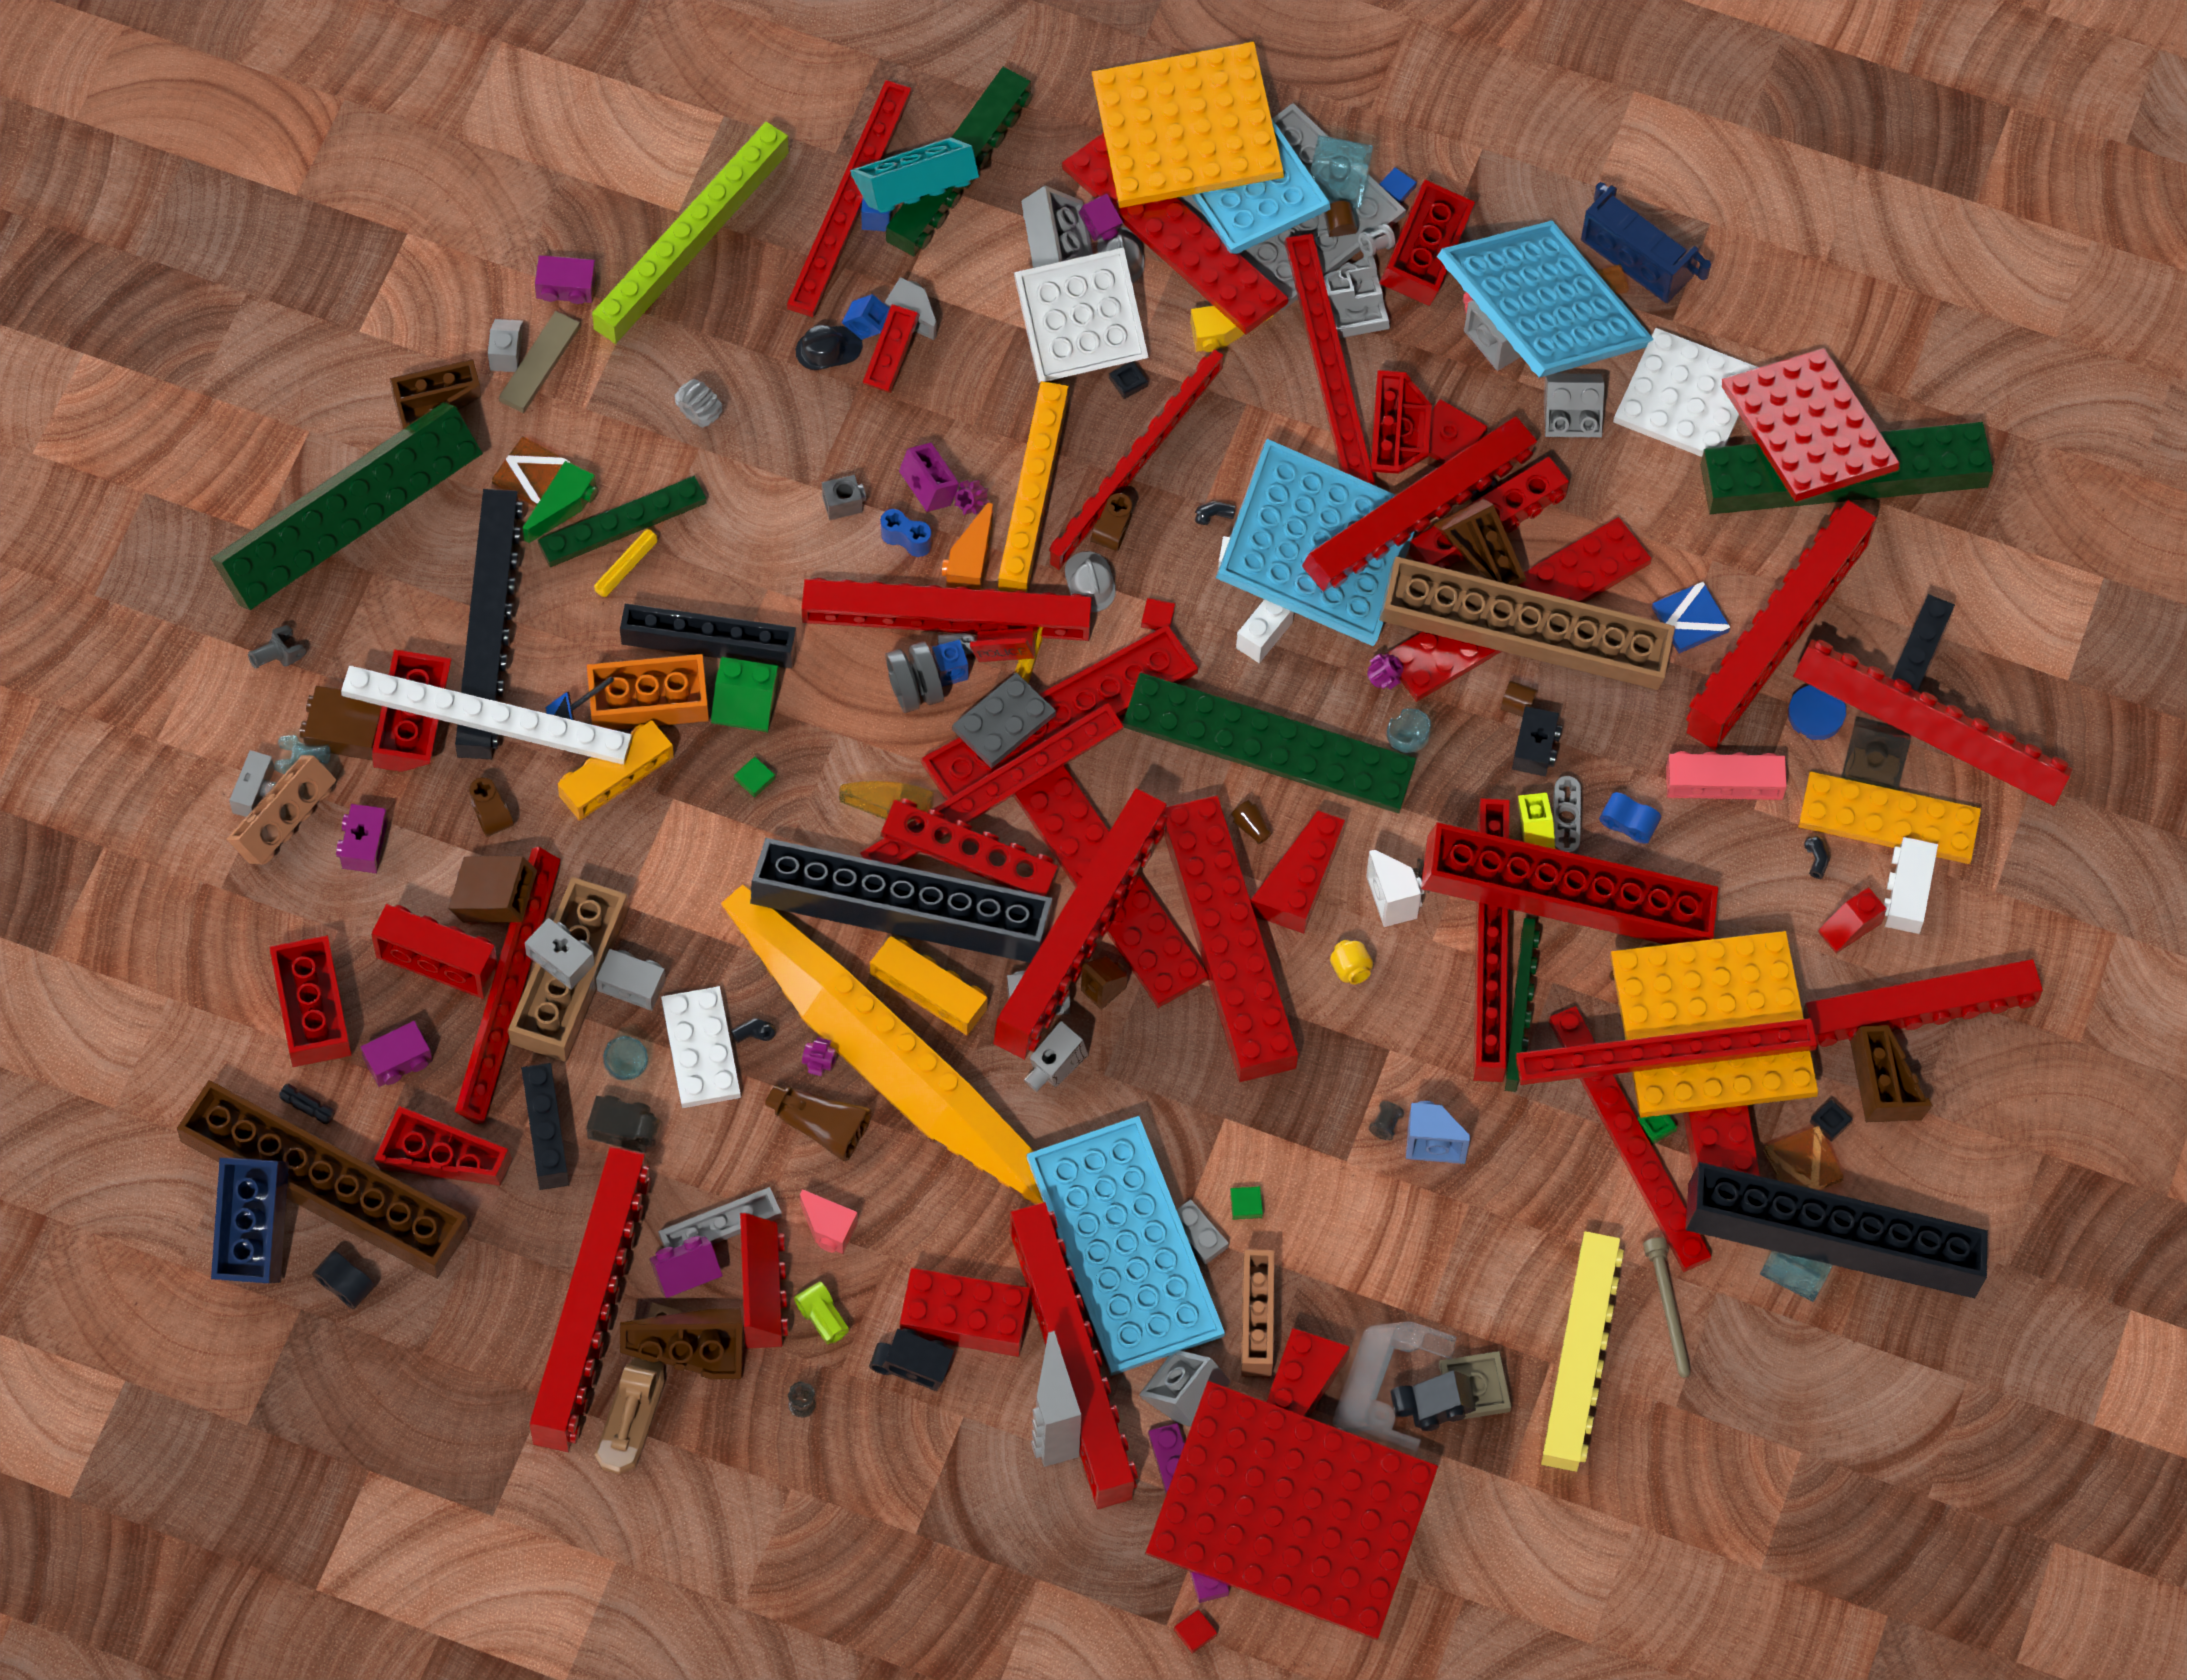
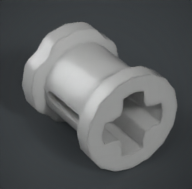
M1386 224L1380 225L1378 230L1371 233L1363 232L1358 237L1359 247L1363 254L1368 257L1375 255L1378 250L1383 248L1391 249L1395 246L1394 233Z

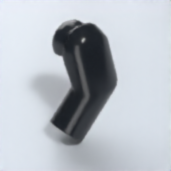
M1217 501L1201 505L1195 511L1197 513L1195 522L1201 525H1208L1211 516L1233 519L1236 505Z
M1819 836L1808 837L1804 842V848L1807 849V852L1813 853L1815 858L1809 874L1816 879H1822L1831 855L1824 839Z
M753 1018L731 1030V1034L737 1043L749 1037L769 1041L775 1037L776 1029L770 1022Z

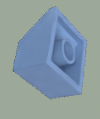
M1430 1101L1411 1103L1407 1127L1406 1159L1465 1164L1470 1135L1442 1105H1435Z

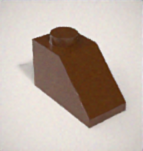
M1107 956L1087 962L1082 966L1081 991L1101 1010L1127 988V972L1125 968L1118 962L1113 963Z

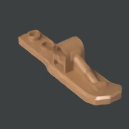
M652 1303L647 1318L681 1313V1310ZM634 1357L630 1364H626L601 1439L594 1453L602 1470L621 1475L636 1468L665 1385L663 1372L665 1363L658 1361L653 1363Z

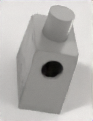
M1061 1021L1031 1055L1030 1060L1034 1069L1024 1079L1026 1084L1036 1092L1047 1081L1054 1087H1057L1088 1057L1083 1039Z

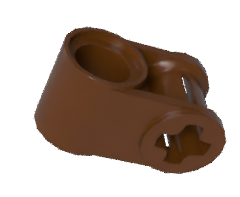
M1117 493L1109 497L1100 518L1095 524L1090 542L1114 551L1119 550L1131 520L1132 501L1127 495Z
M484 777L475 779L469 788L471 804L485 836L489 837L514 826L511 814L506 804L502 801L492 780Z

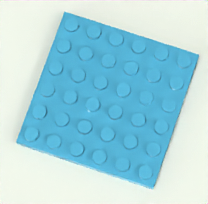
M1553 221L1443 248L1437 256L1447 271L1455 277L1463 290L1472 297L1480 310L1488 316L1497 330L1504 335L1513 346V349L1521 355L1530 366V369L1539 378L1647 347L1649 342L1654 340Z
M1267 439L1261 450L1216 578L1374 646L1383 625V621H1379L1390 568L1396 556L1406 558L1414 532L1410 534V538L1401 546L1397 547L1395 544L1390 547V551L1377 561L1374 558L1369 561V565L1356 575L1353 572L1348 575V579L1335 589L1332 586L1323 592L1302 567L1308 554L1396 495Z

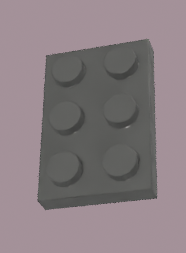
M1015 673L952 725V730L992 769L1054 718L1056 710L1019 674Z

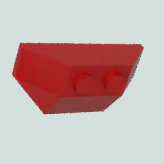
M1377 370L1371 446V472L1400 474L1429 455L1432 404L1411 381L1406 372Z

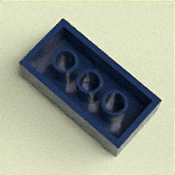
M245 1158L219 1159L211 1279L268 1284L281 1283L289 1162Z

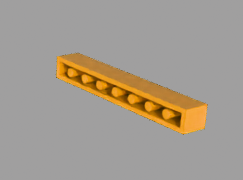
M1040 382L998 577V591L1013 592L1022 590L1028 593L1068 405L1069 386Z

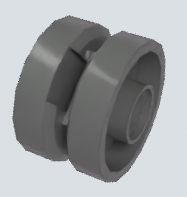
M925 641L910 645L908 650L910 661H908L907 656L901 649L885 653L890 683L903 713L919 709V693L928 705L944 701L939 675Z

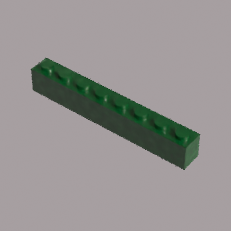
M1004 66L951 137L972 145L977 170L978 168L982 169L986 165L991 150L999 147L1003 140L1004 132L1008 127L1012 128L1015 125L1018 113L1022 107L1027 108L1033 97L1031 81ZM971 184L964 187L951 186L945 188L946 192L940 195L930 196L927 194L921 196L920 201L916 203H903L886 226V242L915 257L920 249L924 250L934 229H939L942 226L945 214L949 208L953 209L957 205L962 190L964 188L968 189Z

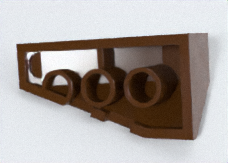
M740 1308L705 1309L620 1322V1353L653 1363L657 1361L674 1366V1369L684 1371V1369L699 1373L701 1377L708 1379H741L743 1323Z

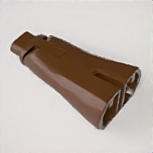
M774 1085L765 1101V1105L774 1109L775 1115L779 1116L784 1122L809 1136L843 1161L849 1160L857 1146V1139L860 1140L870 1124L872 1115L871 1109L831 1100L791 1087L784 1089L778 1085Z

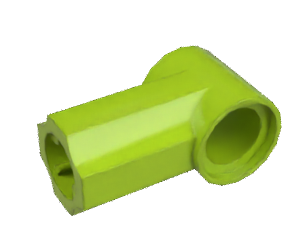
M819 1281L794 1296V1301L805 1319L811 1320L827 1345L838 1342L849 1332L848 1326L834 1307L833 1299L822 1282Z

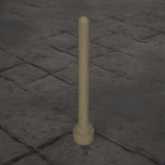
M1664 1237L1652 1238L1643 1243L1645 1256L1649 1257V1260L1654 1264L1678 1374L1686 1378L1690 1375V1367L1665 1262L1669 1252L1668 1244Z

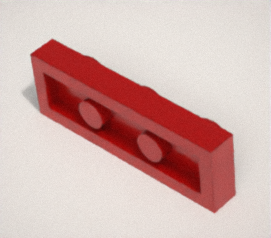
M894 304L891 305L863 379L864 385L891 393L920 316L918 312Z

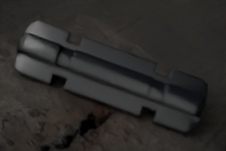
M290 1084L283 1086L279 1093L281 1100L288 1104L293 1103V1107L311 1117L316 1116L317 1120L323 1124L330 1123L335 1114L333 1108L326 1104L321 1105L319 1100L303 1091H296L297 1088Z

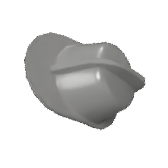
M1120 227L1117 230L1118 235L1107 241H1104L1102 238L1099 239L1097 250L1098 253L1124 247L1131 281L1134 283L1141 277L1144 271L1142 243L1128 228Z
M1091 551L1073 555L1065 566V577L1070 595L1081 594L1085 597H1091V612L1105 610L1112 604L1115 597V584L1107 560L1100 554Z

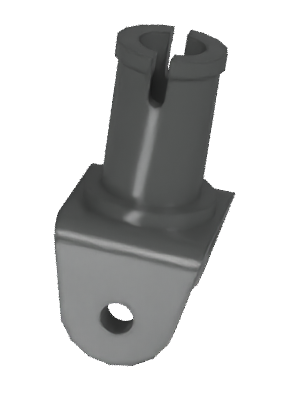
M285 625L273 629L269 644L249 651L248 658L255 669L275 659L280 661L283 666H289L300 660L306 654V649L303 645L286 648L283 642L292 636L291 632L293 630L290 626Z

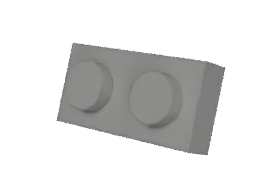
M1189 1200L1177 1209L1192 1251L1205 1265L1228 1248L1229 1243L1192 1200Z

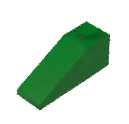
M565 461L523 526L524 541L531 543L583 511L588 502L591 503L597 495L598 488L596 487L595 475Z

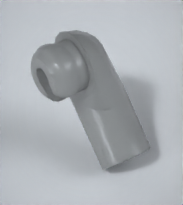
M966 633L938 635V644L941 645L960 639L964 653L968 655L973 653L970 648V642L976 641V638Z

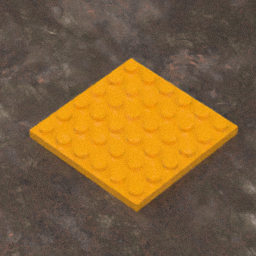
M1254 42L1092 71V79L1119 208L1284 178Z
M1786 931L1611 951L1610 959L1626 1040L1804 1019ZM1810 1051L1632 1072L1640 1118L1811 1098L1818 1095Z

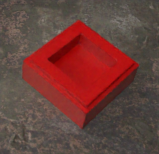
M1147 598L1141 628L1158 630L1167 624L1171 627L1175 603Z
M1199 1609L1174 1626L1175 1633L1192 1654L1217 1637V1632Z

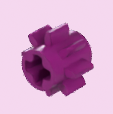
M968 480L960 482L961 489H958L955 493L956 503L954 506L962 509L963 515L971 512L975 515L979 514L982 510L981 506L990 502L987 500L988 488L981 486L980 480H975L971 483Z
M1380 653L1370 660L1372 665L1368 667L1367 675L1375 687H1382V689L1388 687L1391 690L1401 683L1399 677L1403 673V666L1397 657L1389 654L1383 656Z
M817 1037L813 1043L807 1042L802 1056V1064L807 1065L809 1068L808 1073L822 1076L825 1070L832 1071L836 1061L837 1050L832 1049V1046H830L831 1040Z

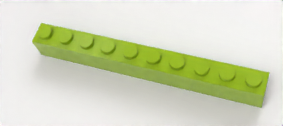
M765 122L592 312L595 331L617 344L789 154L788 135L768 122Z

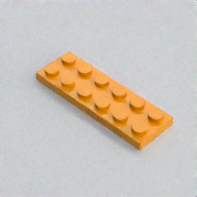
M1809 772L1798 827L1895 848V846L1900 847L1903 837L1938 844L1936 857L1970 864L1981 808Z

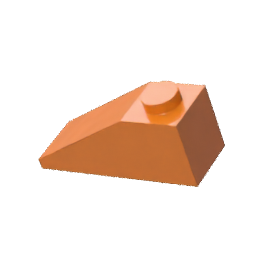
M992 503L985 505L950 550L949 560H943L942 576L946 577V588L967 587L971 590H981L993 519Z

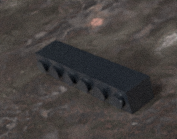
M633 604L624 605L620 625L621 645L691 655L703 654L706 657L720 659L721 657L784 668H792L797 645L796 627Z

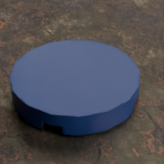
M1811 685L1799 689L1792 696L1788 707V719L1793 729L1812 740H1825L1834 736L1842 727L1846 717V706L1843 701Z

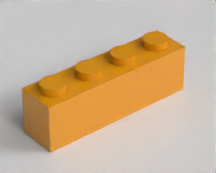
M652 720L645 725H638L631 731L632 740L624 765L590 757L581 768L575 772H568L557 783L559 797L579 821L674 758L672 743Z
M890 936L870 961V974L966 1036L987 1010L988 997H986L983 990L975 985H967L955 972L951 970L945 971L937 965L933 958L925 954L923 956L920 955L903 939L897 940Z

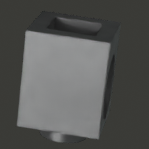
M855 475L822 482V498L829 520L862 513V501H866V494L863 484H857ZM842 495L850 496V498L842 499L839 497Z

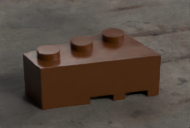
M473 359L390 378L391 391L402 430L443 402L456 406L457 410L481 397L480 383Z
M1482 499L1433 524L1483 578L1513 586L1527 580L1496 509L1487 500Z
M1889 1025L1861 1026L1850 1040L1865 1122L1922 1120L1933 1105L1929 1098H1925L1918 1085L1919 1080L1916 1074H1912L1905 1062L1906 1056Z

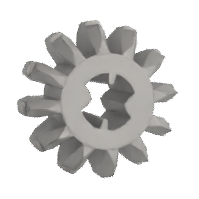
M693 379L686 384L684 383L675 394V403L680 408V412L686 416V419L688 418L699 427L704 428L713 423L723 412L722 403L717 399V395L704 382Z

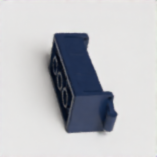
M1602 182L1596 185L1594 193L1595 202L1585 213L1581 236L1582 242L1667 304L1694 275L1698 276L1700 280L1708 279L1711 262L1704 259L1699 253L1698 247L1694 246L1678 261L1687 251L1684 247L1616 198L1617 188L1615 186L1607 187ZM1697 261L1700 263L1699 269L1696 268Z

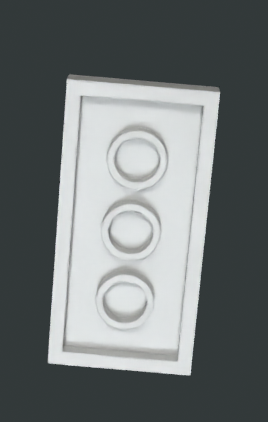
M720 986L661 996L682 1108L741 1098Z

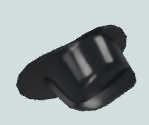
M816 325L810 328L798 341L795 348L796 358L802 366L811 370L845 365L853 362L860 356L862 340L844 326Z

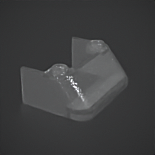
M1410 1321L1378 1324L1368 1327L1363 1333L1333 1418V1427L1417 1458L1421 1440L1393 1431L1392 1428L1395 1422L1393 1409L1388 1404L1376 1399L1394 1348L1405 1352L1422 1349L1452 1359L1457 1337Z

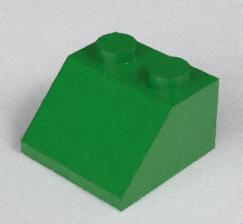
M721 657L715 683L711 723L768 732L779 684L778 666Z

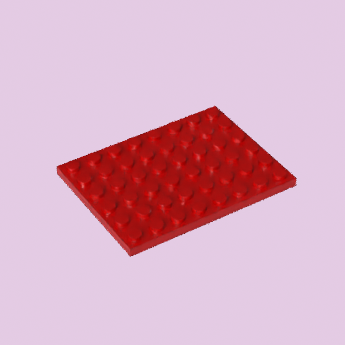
M1207 1381L1145 1555L1378 1640L1438 1466Z

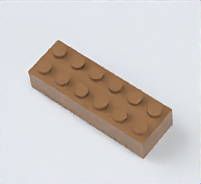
M571 877L553 922L556 924L558 922L562 923L569 929L572 937L578 941L584 940L592 947L595 965L572 989H569L536 963L508 1029L511 1045L564 1062L567 1061L597 988V975L609 949H613L629 910L627 894Z

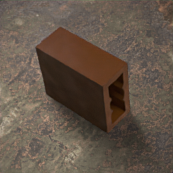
M316 685L314 695H309L307 700L306 712L309 713L307 721H302L300 727V738L304 740L305 749L373 761L372 750L382 706L344 697L341 695V689Z
M523 856L464 857L461 868L458 871L457 881L453 894L450 897L448 909L462 922H522L537 869Z

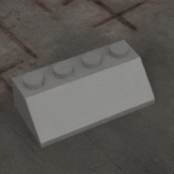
M1043 186L1021 201L1033 268L1093 254L1089 232L1079 215V211L1084 205L1082 200Z

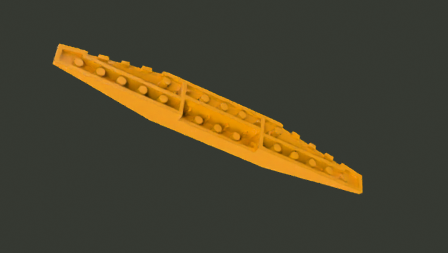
M743 884L721 903L738 930L749 941L755 954L761 958L767 971L780 985L784 995L797 1009L801 1019L821 1038L831 1040L830 1046L836 1049L843 1059L931 1140L935 1139L945 1145L947 1150L955 1155H961L969 1160L979 1170H985L1008 1188L1012 1187L1017 1190L1024 1198L1035 1205L1043 1203L1026 1158L1028 1153L1034 1151L963 1077L847 969L772 908L750 904L751 891Z

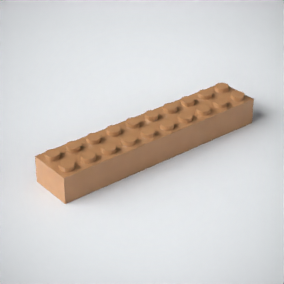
M1397 556L1390 568L1379 621L1655 690L1659 689L1665 678L1675 630L1674 625Z

